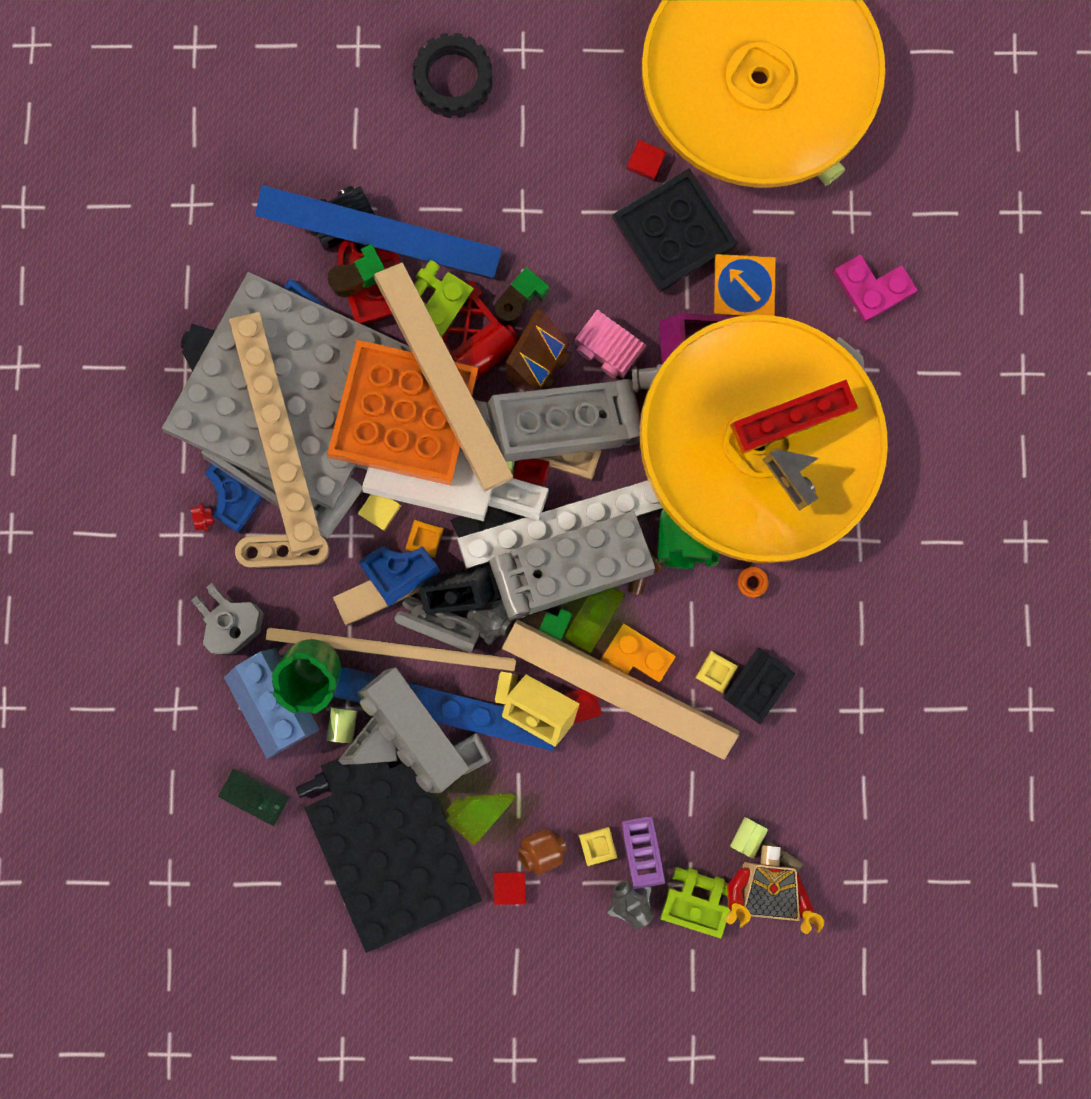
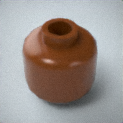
M542 828L522 839L521 848L518 849V856L527 872L532 871L540 876L559 867L563 863V852L567 848L559 833L554 834L551 830Z

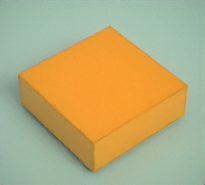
M414 520L405 549L412 552L424 547L430 557L435 559L444 528Z

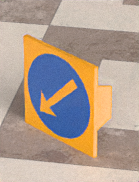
M715 254L714 315L775 316L776 257Z

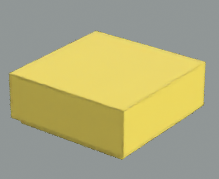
M370 494L358 515L385 531L401 505L392 499Z
M710 651L695 678L718 692L724 693L738 666Z
M501 671L495 696L496 703H506L507 696L517 684L518 675Z
M609 827L579 835L587 866L617 858Z

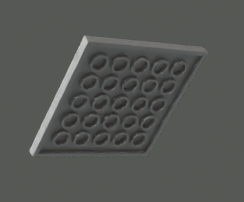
M248 272L167 417L162 430L164 433L272 482L229 322L230 318L260 312L311 501L333 511L357 465L327 458L356 341L358 339L409 352L412 351L409 346Z

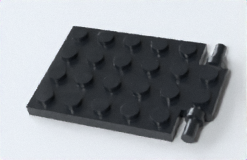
M339 757L321 765L323 772L314 775L315 779L296 787L300 798L319 790L324 792L331 789L333 795L304 807L366 953L482 901L437 794L430 793L429 791L426 792L420 787L416 781L417 774L411 766L408 767L402 763L391 768L389 762L342 765L338 761Z

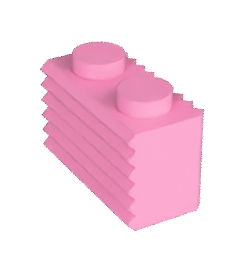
M596 310L575 338V345L578 346L576 351L589 361L592 358L603 364L601 369L614 379L617 376L624 379L646 349L645 343L641 342L599 310Z

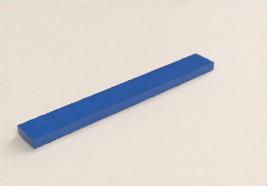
M261 185L255 216L367 246L372 244L375 248L428 262L432 260L440 265L493 279L495 278L502 250L494 246Z

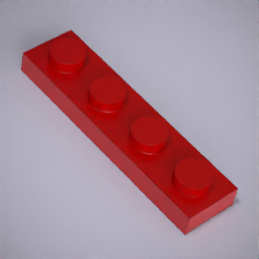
M843 380L737 420L730 424V427L741 453L744 454L854 412L858 409V406L847 380Z

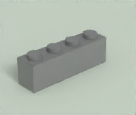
M396 667L383 671L357 692L362 699L360 704L364 711L370 716L373 715L380 724L379 731L398 748V757L406 766H411L417 774L416 781L423 790L430 793H441L469 769Z

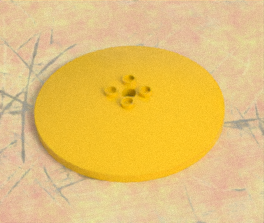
M662 0L653 15L644 42L642 56L643 90L648 109L662 136L682 158L697 169L722 181L740 186L756 188L788 186L811 179L832 168L844 159L865 135L875 117L884 89L885 55L883 43L876 22L863 0ZM757 71L763 72L767 76L768 81L758 84L753 81L751 75Z
M746 315L725 319L701 329L682 342L670 354L652 380L645 397L640 421L642 462L650 486L663 509L685 533L697 542L724 556L754 563L788 562L807 557L834 544L849 533L868 511L878 493L886 467L888 442L885 416L876 390L866 372L844 347L828 335L805 323L779 316ZM847 380L857 403V410L767 444L763 451H756L754 449L744 454L741 453L730 424L840 381ZM775 449L818 458L800 471L803 477H807L813 483L818 499L800 511L762 460Z

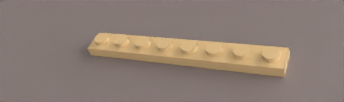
M260 312L230 318L231 330L291 553L295 555L322 548L323 542Z

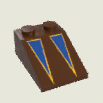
M539 308L536 309L506 361L507 382L524 392L552 389L556 381L553 374L558 366L561 368L565 366L571 355V352L568 351L569 340Z

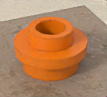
M749 567L740 573L737 584L743 595L756 598L766 592L769 580L767 574L762 569ZM749 577L757 579L758 586L756 588L748 586L747 580Z

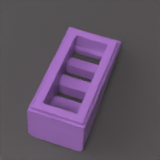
M644 817L623 821L622 833L633 888L638 889L665 884L653 818ZM650 843L649 847L633 849L634 845ZM653 856L652 860L635 862L637 858ZM651 868L656 870L655 873L638 875L637 871Z

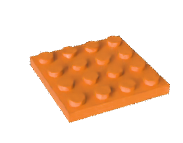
M357 339L327 458L451 486L460 445L413 353ZM454 362L472 396L478 367Z

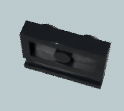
M758 647L722 699L729 702L756 723L761 724L796 673Z

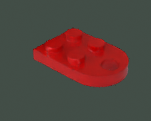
M348 240L342 242L337 254L338 265L347 266L364 257L362 253L355 250L356 242ZM374 247L385 269L400 264L398 253ZM377 284L348 297L354 320L362 325L393 317Z

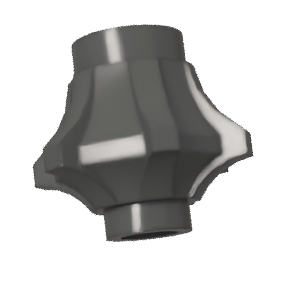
M502 599L495 602L488 601L484 608L469 609L467 615L468 621L472 622L479 629L480 637L484 638L485 643L489 645L498 637H507L515 623V620L508 619Z
M628 880L616 884L613 888L615 895L610 898L612 904L607 909L608 914L623 919L627 924H630L632 929H640L649 924L653 919L649 903L651 887L634 889L633 883L630 884Z

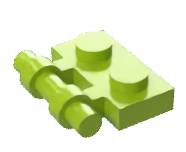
M430 260L424 269L421 268L417 273V280L414 286L420 297L427 286L435 291L427 304L424 303L442 338L474 288L450 272H447L442 281L438 280L435 274L440 266Z
M675 867L672 879L683 882V887L681 891L669 888L660 919L721 939L726 925V916L730 909L728 906L719 904L721 895L727 896L728 883L725 882V879L717 876L713 879L698 874V870L692 868L685 870ZM694 886L709 890V899L692 895Z

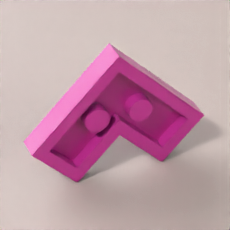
M861 254L833 271L863 323L918 291L902 265L876 280Z

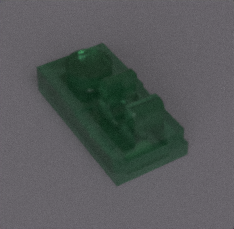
M237 769L232 770L218 795L219 798L273 826H275L289 800V797Z

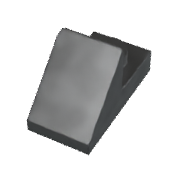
M775 449L762 460L800 511L818 499L813 483L800 473L801 470L818 458Z

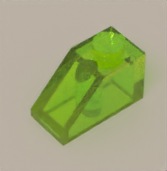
M613 587L589 595L564 638L591 653L625 594Z
M512 792L467 795L464 800L458 796L446 810L450 814L446 822L475 846L514 801L516 795Z

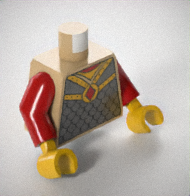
M762 845L761 863L744 862L742 868L736 872L727 885L728 907L731 911L726 916V922L731 925L739 918L740 927L742 928L750 921L751 916L799 921V918H804L800 926L801 931L804 934H809L812 929L811 923L815 926L816 932L819 933L824 927V920L821 915L814 913L810 898L800 876L797 875L796 869L779 866L781 847Z

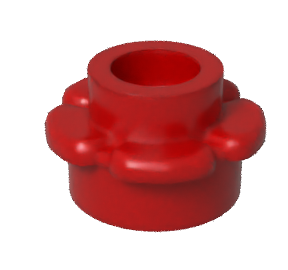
M200 502V506L191 507L194 527L196 531L205 530V532H209V526L214 525L211 507L205 508L204 504Z

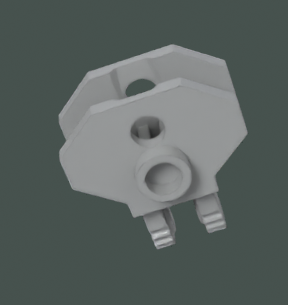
M211 583L206 588L208 593L220 604L211 611L202 598L195 596L191 600L205 617L203 620L207 624L203 645L212 654H237L261 633L264 613L254 603H234L232 600L227 599ZM240 629L241 634L236 638L235 632Z

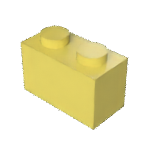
M525 674L507 696L502 717L556 747L573 725L579 703Z

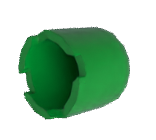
M664 509L661 511L657 563H663L665 560V567L676 569H694V563L706 562V568L719 564L720 554L694 540L669 517Z
M316 639L299 641L288 649L272 673L274 698L283 708L296 714L298 711L311 712L312 714L318 713L327 707L334 696L340 680L341 662L339 655L332 646L324 641Z

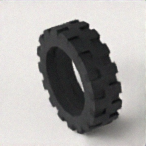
M444 33L437 39L433 37L427 41L425 48L422 46L419 49L418 57L414 59L412 75L416 93L420 97L422 104L425 107H430V111L438 115L439 112L446 118H452V115H458V118L466 116V113L470 111L471 113L476 112L478 106L487 101L488 93H491L493 80L491 60L486 55L485 48L481 44L477 45L476 40L468 36V38H465L460 33H454V36H448V33ZM456 54L464 56L473 62L477 68L478 78L474 87L469 92L457 97L440 95L433 90L428 81V73L434 62L445 55Z

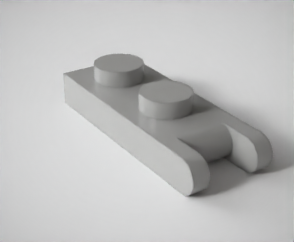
M411 596L404 599L403 606L412 612L411 614L403 611L397 612L394 618L396 623L472 653L480 636L479 629L472 622L451 612L427 615L421 600Z

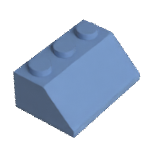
M277 648L255 654L235 666L224 677L266 759H270L319 731L310 712L298 711L296 714L283 708L274 698L272 673L282 659Z

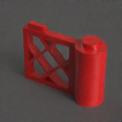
M471 280L466 283L474 288L469 296L468 308L462 307L459 311L461 314H467L465 328L449 327L442 340L454 362L478 367L477 380L510 355L520 338L510 325L504 327L498 322L480 300L483 293ZM473 302L478 309H473ZM472 315L485 316L490 322L481 330L470 329ZM448 333L464 334L463 344L452 351L446 344Z

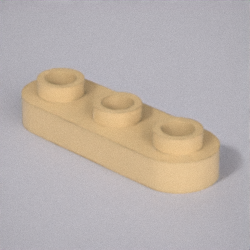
M287 535L249 536L238 542L235 548V556L240 564L248 568L311 566L323 563L327 559L330 549L328 542L321 536L323 547L319 548L317 555L312 556L309 551L292 555ZM282 546H287L289 550L285 557H280L278 554ZM256 548L258 550L257 556L249 558V549Z

